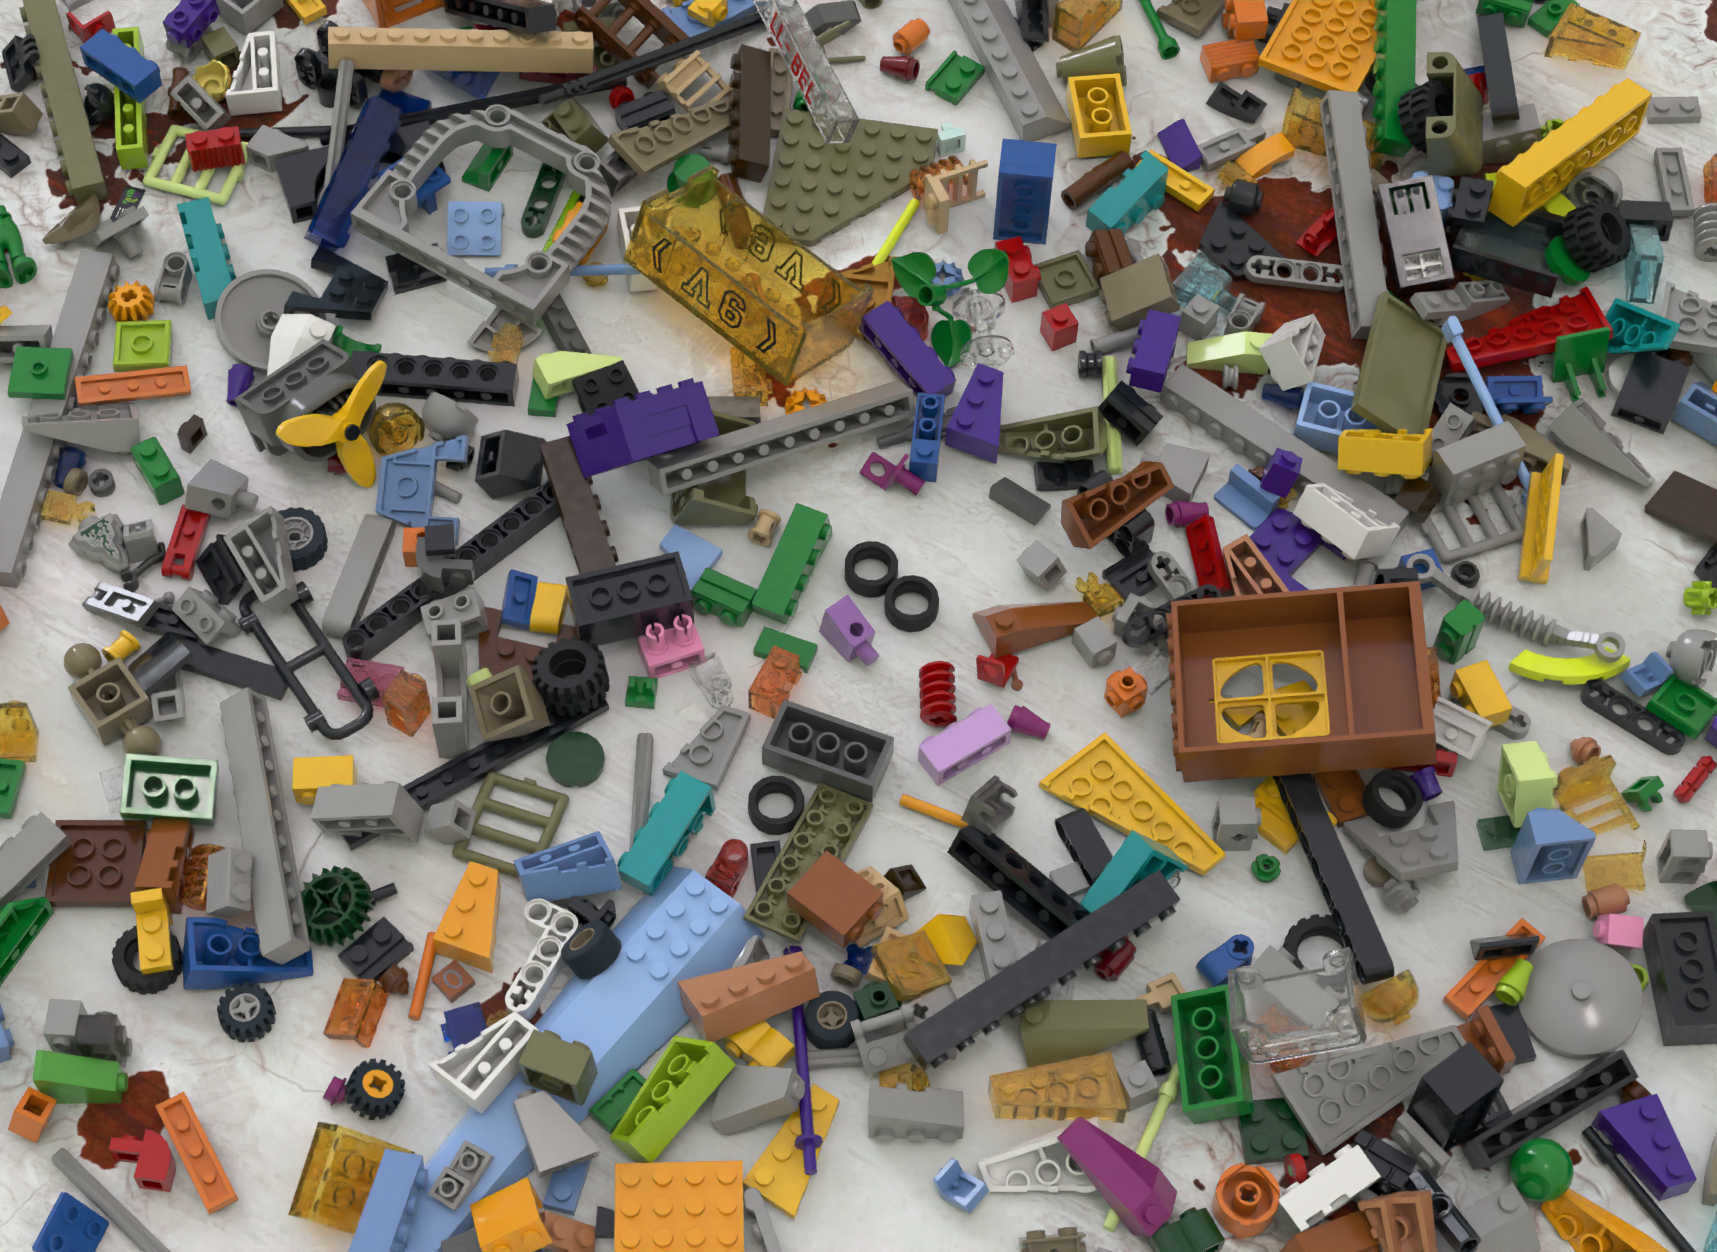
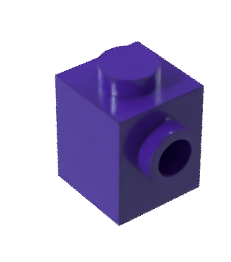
M1277 447L1263 471L1260 488L1286 498L1300 474L1303 458L1298 457L1291 451H1285Z

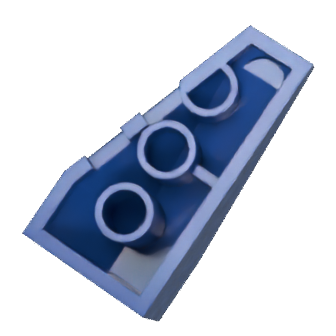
M186 918L182 958L184 989L216 990L234 987L233 985L238 983L239 986H244V982H250L251 985L254 983L313 976L312 948L281 965L262 956L259 948V934L255 933L256 929L247 926L245 929L228 925L227 920L220 918Z

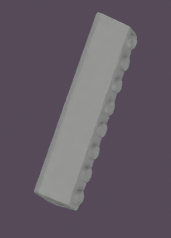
M948 0L981 65L985 66V72L1019 138L1024 141H1035L1071 128V123L1028 42L1023 41L1020 27L1006 1Z

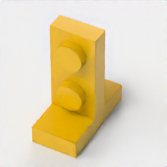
M162 888L130 893L131 904L136 914L140 970L142 975L174 970L170 925H173V919Z

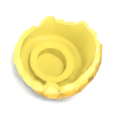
M211 60V63L198 66L195 71L196 75L193 78L217 102L223 100L227 89H230L232 84L231 73L227 65L222 64L220 61Z

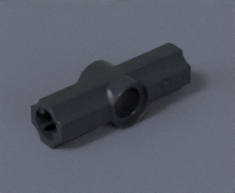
M1417 1170L1408 1176V1181L1404 1185L1408 1191L1431 1190L1435 1229L1442 1234L1455 1252L1476 1251L1479 1243L1482 1241L1481 1238L1456 1208L1450 1196L1442 1190L1427 1170ZM1447 1210L1444 1214L1438 1215L1440 1212Z

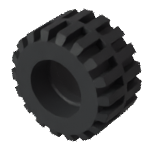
M1437 80L1428 81L1406 92L1400 97L1401 100L1398 102L1399 123L1404 135L1407 136L1412 145H1415L1417 150L1423 151L1426 154V117L1453 116V92L1448 85L1445 86L1442 81L1437 82ZM1437 124L1432 128V131L1437 134L1444 133L1447 130V127L1443 124Z
M1598 198L1569 211L1564 217V223H1562L1564 233L1562 234L1566 248L1572 259L1576 261V264L1585 271L1595 273L1628 257L1631 249L1629 229L1620 211L1611 202Z
M572 637L571 640L561 638L559 639L560 642L549 643L547 649L542 648L539 651L540 656L534 658L532 675L535 687L542 696L548 711L552 713L557 711V714L564 716L566 713H569L570 716H576L578 712L585 714L589 712V708L595 709L599 706L598 701H604L606 698L605 692H609L610 680L604 655L601 650L599 651L595 643L590 644V641L587 639L579 641L578 637ZM579 674L573 678L563 679L569 675Z

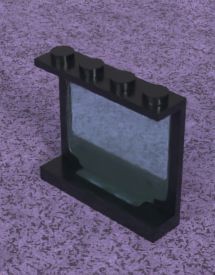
M1537 209L1512 227L1488 211L1484 229L1460 226L1450 254L1452 269L1551 298L1559 274L1553 273L1549 268L1545 258V248L1548 246L1547 243L1554 237L1563 236L1562 223H1564V216Z

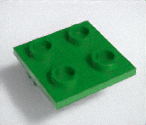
M1609 327L1556 337L1551 380L1553 383L1564 381L1572 402L1579 400L1578 396L1581 395L1575 376L1585 374L1589 375L1599 398L1606 396L1604 390H1607L1601 373H1604L1610 335Z

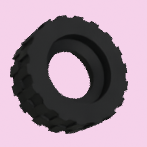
M137 925L133 926L129 931L126 930L123 936L115 942L116 946L112 950V965L121 984L124 987H128L129 991L133 993L138 992L141 995H146L147 993H151V995L157 994L158 991H164L168 989L169 985L174 984L177 981L176 978L182 972L183 953L177 938L172 933L171 945L174 970L142 975V972L133 966V956L139 950Z

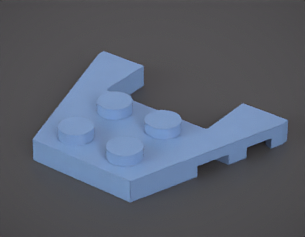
M461 435L453 440L439 441L427 447L413 448L381 457L375 512L411 528L454 524L455 545H458L460 519L432 516L438 461L467 463L469 437Z

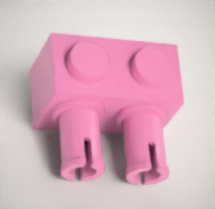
M681 614L682 621H680L679 615L676 616L673 622L675 628L664 630V627L659 623H654V630H652V626L649 624L646 628V635L638 638L639 653L649 678H661L705 664L704 647L690 616Z

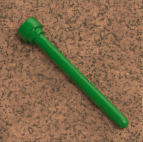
M1139 0L1159 40L1157 50L1161 58L1165 60L1174 58L1180 51L1177 41L1167 35L1151 1Z

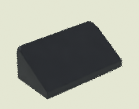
M1520 933L1470 940L1474 960L1479 961L1533 954L1540 939L1538 935L1532 933Z

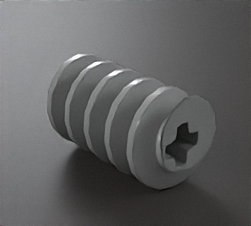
M1709 203L1697 207L1694 211L1695 256L1701 261L1717 262V203Z

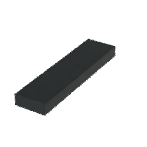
M185 639L183 646L194 658L181 668L182 670L243 689L248 687L259 694L281 701L289 687L275 666L189 639Z

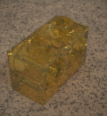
M756 346L730 347L734 396H760V406H768V395H773L772 379L766 378V372H770L769 356H764V353L756 348Z

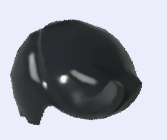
M92 83L86 86L84 90H87V96L85 97L84 106L89 125H99L113 119L115 116L114 93L107 86L100 83Z

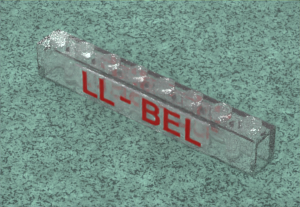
M753 0L825 142L849 143L859 118L798 1Z

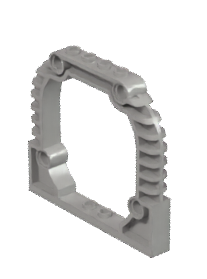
M495 104L489 106L486 111L471 110L470 114L467 115L460 113L448 116V119L439 120L430 129L425 130L421 138L406 152L404 158L396 164L394 170L387 169L353 209L351 220L355 231L522 320L535 325L570 281L572 270L577 267L580 260L585 257L588 250L596 243L599 236L603 234L609 223L612 206L610 191L606 180L601 174L600 158L595 152L585 145H579L570 140L564 134H558L547 128L544 124L525 117L517 110ZM474 141H479L493 148H504L511 145L567 174V183L570 188L585 196L580 211L546 252H531L525 260V265L507 270H499L494 278L468 265L463 259L455 258L445 253L442 248L432 246L409 234L407 216L414 214L418 208L416 191L447 155L457 147Z

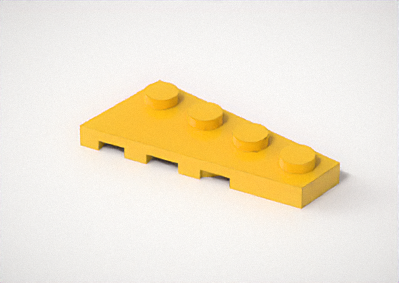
M813 1083L810 1089L814 1134L821 1136L824 1143L839 1107V1099ZM799 1105L797 1111L792 1112L743 1180L744 1188H757L761 1192L764 1201L795 1220L798 1207L811 1175L805 1174L803 1150L797 1149L794 1143L796 1138L802 1135ZM823 1143L821 1144V1147L815 1149L816 1162L818 1161Z

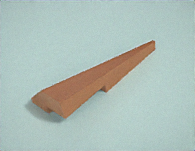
M1431 1190L1402 1191L1358 1202L1360 1211L1365 1212L1372 1226L1370 1232L1373 1238L1378 1239L1384 1252H1437Z

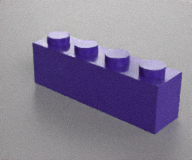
M887 300L862 317L859 330L903 382L913 390L916 397L918 393L945 395L946 397L953 392L956 383L953 371L948 366L942 364L932 347L924 343L918 330L913 326L911 327L905 321L899 308L893 307Z

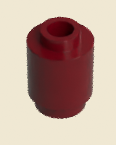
M1126 939L1127 945L1114 954L1108 951L1100 956L1102 961L1094 966V972L1099 978L1104 981H1116L1134 960V954L1136 953V947L1131 941Z

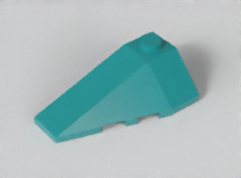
M1615 298L1605 315L1613 329V339L1608 342L1607 354L1667 350L1681 325Z

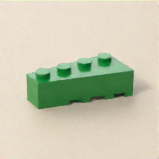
M796 503L751 603L754 613L785 625L789 617H794L799 604L798 600L802 592L806 590L810 576L833 534L828 514Z

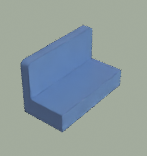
M1236 464L1230 470L1228 482L1214 494V500L1255 531L1278 508L1280 496L1260 488L1261 481L1241 465Z

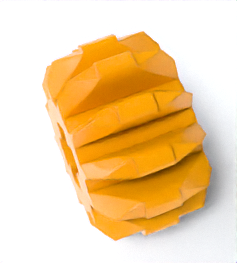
M125 280L123 287L115 285V292L109 293L108 309L116 322L148 321V315H154V296L147 285L141 286L137 280L132 285H129Z

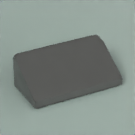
M1006 477L990 487V499L1034 526L1051 508V504Z

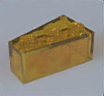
M1062 0L1055 5L1054 20L1052 22V40L1072 52L1083 48L1122 10L1123 0Z
M1570 3L1550 36L1544 56L1551 58L1553 54L1566 56L1568 61L1574 62L1577 61V58L1593 61L1592 65L1625 70L1635 53L1641 32Z

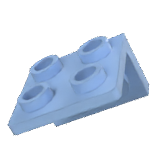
M448 201L447 253L460 256H500L502 216L505 214V205L502 202Z

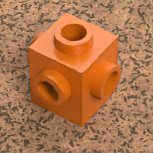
M1130 666L1123 671H1115L1107 679L1104 698L1108 705L1123 718L1131 712L1137 711L1145 704L1148 689L1147 682L1141 674H1136Z

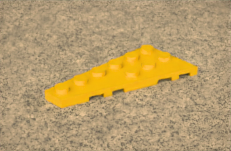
M1106 732L1039 782V788L1078 809L1084 808L1089 815L1129 836L1131 831L1134 830L1170 848L1189 866V869L1202 876L1225 859L1226 853Z

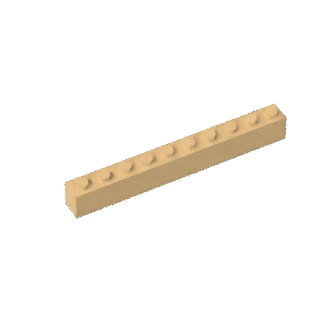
M328 27L329 69H339L340 61L346 59L354 62V69L540 73L593 72V32L548 31L529 35L513 30Z

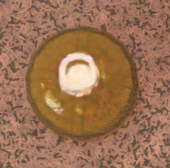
M398 402L386 403L376 409L374 419L367 430V435L372 447L380 455L387 456L413 449L418 440L420 442L423 440L425 426L423 419L408 405Z
M1407 969L1355 999L1365 1015L1374 1022L1384 1024L1393 1021L1395 1026L1412 1017L1409 1011L1418 1003L1419 987L1410 969Z

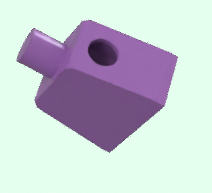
M846 595L825 610L819 632L847 662L859 657L865 666H869L879 658L880 655L871 646L875 631L849 595Z

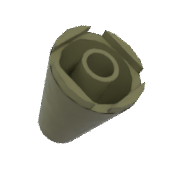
M1114 35L1061 56L1060 62L1056 63L1057 77L1062 78L1064 83H1068V77L1120 73L1122 86H1127L1121 36Z

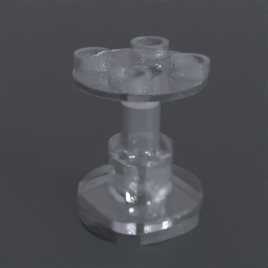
M966 287L958 291L951 299L952 315L955 320H965L969 324L972 334L976 336L975 339L968 341L960 350V361L965 367L975 369L977 364L980 363L998 370V366L1007 362L1015 354L1014 346L1008 338L992 335L991 333L996 326L995 320L1005 311L1006 303L1001 290L994 294H985L979 291V289L970 291V288Z

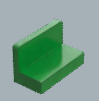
M483 144L462 175V182L489 192L514 155L513 146L493 148Z

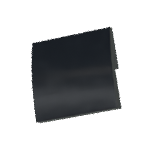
M168 631L127 668L149 696L194 656Z

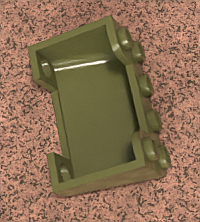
M1427 52L1426 74L1428 80L1442 81L1453 92V116L1426 117L1428 175L1457 176L1475 174L1482 168L1483 164L1482 95L1453 54L1449 52ZM1437 124H1443L1447 127V130L1444 133L1437 134L1432 131V128Z

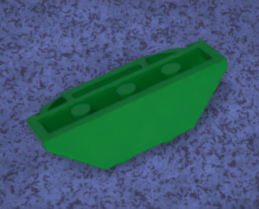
M38 897L9 902L0 908V986L54 914V910L47 898Z

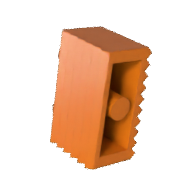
M1233 39L1202 45L1200 61L1210 83L1214 81L1225 82L1233 77H1250L1253 74H1257L1260 55L1254 40Z

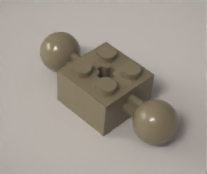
M78 643L71 646L64 656V668L71 677L79 681L70 685L68 690L75 706L102 744L105 746L124 734L123 750L125 754L158 756L161 750L159 734L149 726L140 725L153 717L150 699L120 657L101 667L102 658L94 646L87 643Z

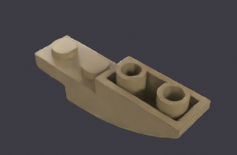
M1473 411L1472 416L1478 423L1469 436L1493 427L1489 417ZM1503 413V421H1509L1527 445L1522 460L1528 471L1542 473L1555 453L1562 454L1536 430L1518 419ZM1565 457L1563 459L1562 485L1565 484L1571 469V465Z

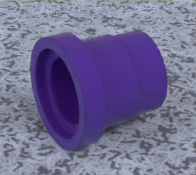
M1434 766L1424 768L1410 776L1418 785L1423 802L1429 801L1443 793L1435 776L1437 771Z

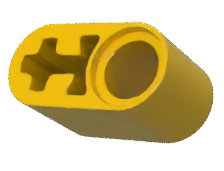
M547 582L538 583L530 617V632L551 635L559 634L568 603L566 585Z

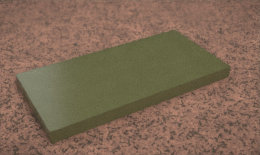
M1386 291L1378 296L1351 410L1386 433L1397 434V429H1407V434H1424V429L1429 427L1447 341L1440 327L1429 320H1423L1419 313Z

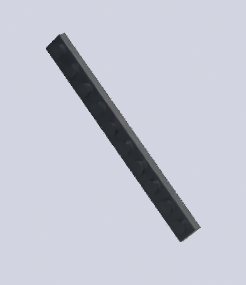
M605 699L604 701H598L599 706L595 709L591 707L588 709L589 712L585 714L578 712L576 716H570L569 713L561 716L557 714V711L552 713L546 708L550 725L526 736L483 742L402 787L425 811L431 805L440 803L482 780L489 772H496L561 735L608 711L609 704ZM362 832L361 837L341 836L352 851L378 837L380 834Z

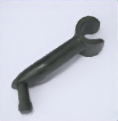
M159 542L157 545L160 553L148 557L133 571L126 570L122 573V581L127 582L123 585L125 590L135 592L139 587L137 578L153 565L163 562L166 554L163 542Z

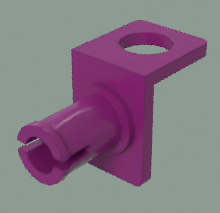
M872 452L860 470L862 476L885 491L891 483L897 482L916 496L925 483L924 479L922 480L905 468L906 465L904 463L909 457L906 453L895 466L877 453ZM873 463L881 464L885 470L884 475H874L870 470V465Z

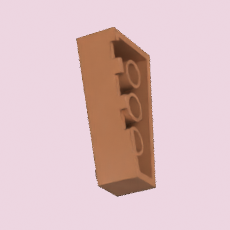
M802 951L678 981L684 1011L705 1041L711 1042L720 1040L820 996L815 968Z

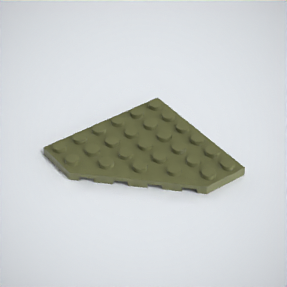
M784 108L762 223L775 232L777 242L813 247L821 242V238L831 232L835 234L850 225L851 221L862 215L864 217L881 207V203L887 199L898 197L910 190V186L920 180L922 182L925 181V174H932L938 129ZM761 226L760 232L765 231L770 235L769 241L774 242L773 233L764 226ZM759 233V236L767 241L768 236L766 234L762 236Z

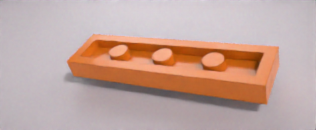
M187 365L74 377L78 407L191 395Z
M1523 918L1505 934L1532 933L1538 935L1540 941L1536 949L1546 938ZM1532 954L1480 960L1445 995L1443 1002L1467 1021L1475 1013L1476 1009L1481 1007L1496 991V983L1515 964L1516 960H1527Z
M185 1092L156 1105L155 1107L209 1215L237 1201L238 1197Z

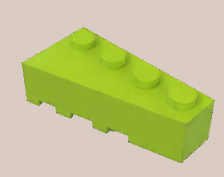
M674 1036L609 1139L631 1160L653 1163L736 1064L715 1042Z

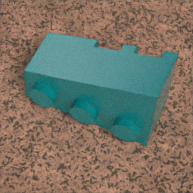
M1145 150L1140 155L1142 161L1133 171L1128 168L1123 173V176L1126 178L1116 188L1110 186L1088 209L1086 227L1091 231L1104 229L1108 231L1109 229L1121 228L1123 235H1125L1130 227L1141 223L1148 213L1153 209H1159L1164 203L1169 168Z
M1132 830L1080 903L1092 913L1157 870H1160L1168 880L1178 870L1183 873L1189 866L1170 848Z

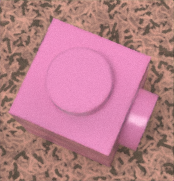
M1612 913L1599 915L1594 923L1593 935L1596 938V942L1610 948L1624 950L1639 949L1643 946L1644 918Z

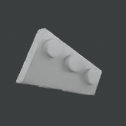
M722 705L702 726L700 733L690 744L686 743L676 759L664 766L662 769L663 775L676 778L679 772L683 771L711 786L712 790L718 791L751 720L750 713Z

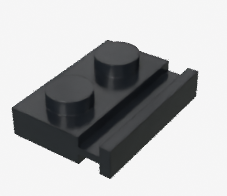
M217 534V540L214 543H210L195 562L211 591L219 599L218 603L228 605L243 587L242 583L244 580L248 579L223 537L226 535Z
M1148 544L1102 572V578L1110 583V587L1124 603L1130 593L1144 596L1158 587L1147 570L1148 561L1155 554L1150 550ZM1158 562L1156 565L1158 569H1164L1167 566L1164 562ZM1173 572L1165 578V581L1172 577Z
M383 917L338 955V959L369 989L395 963H400L413 952L414 946L405 939L404 935Z

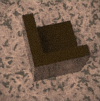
M1418 477L1416 479H1407L1394 500L1399 505L1413 512L1419 521L1425 522L1442 495L1434 484Z

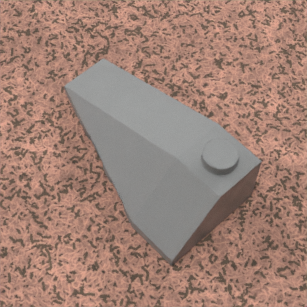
M134 402L99 404L95 411H86L81 407L74 408L68 415L63 416L59 412L22 416L23 431L112 453L117 452L119 455H131L130 448L140 443L139 418Z
M1513 1183L1484 1197L1460 1212L1482 1240L1474 1252H1539L1541 1250L1531 1211ZM1435 1229L1437 1252H1455L1442 1234Z

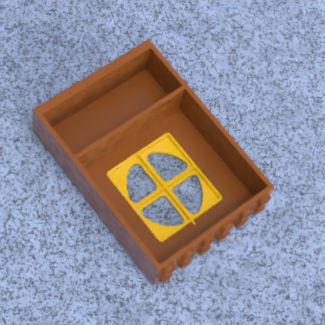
M1420 581L1171 601L1172 613H1166L1167 630L1169 631V638H1167L1168 653L1170 655L1169 676L1172 688H1170L1171 706H1173V713H1171L1172 730L1174 731L1173 754L1176 772L1182 771L1184 783L1437 764L1436 732ZM1281 663L1299 668L1314 679L1317 689L1313 692L1275 693L1273 666ZM1254 665L1262 668L1264 688L1262 695L1238 698H1223L1221 696L1222 688L1235 674ZM1316 703L1319 705L1318 713L1303 729L1288 736L1278 735L1276 723V708L1278 706ZM1264 708L1266 736L1264 738H1254L1239 733L1225 722L1222 712L1227 709Z

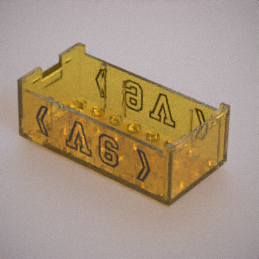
M712 164L689 176L686 185L670 193L669 190L665 189L642 201L623 260L787 387L852 346L874 288L868 283L863 284L862 289L857 287L717 180L719 170Z

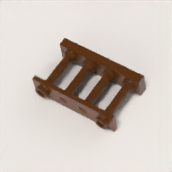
M598 0L589 10L582 5L571 18L580 30L593 32V39L619 63L638 57L635 53L652 34L664 44L662 47L690 38L650 0H617L625 7V10L609 28L596 17L612 0ZM634 16L644 25V28L627 46L616 35ZM658 66L633 75L635 80L647 89L660 77L655 72Z

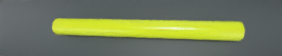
M915 198L910 200L872 261L874 265L886 261L920 206L919 200Z

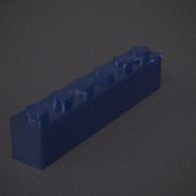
M375 95L365 101L304 239L332 252L339 248L343 249L350 238V234L347 232L350 225H352L351 212L369 192L370 188L368 185L370 180H374L381 168L378 165L381 156L384 157L389 151L391 143L388 140L391 134L394 135L401 124V120L398 118L402 110Z

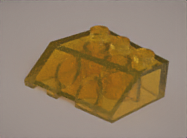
M318 1122L288 1215L354 1235L385 1149L411 1154L415 1152L341 1125Z

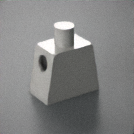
M1166 444L1159 457L1144 452L1139 465L1144 461L1162 462L1175 486L1163 496L1171 501L1191 502L1207 470L1210 453Z
M210 459L187 484L185 508L230 518L239 507L254 511L259 497L256 494L247 492L249 479L246 475Z

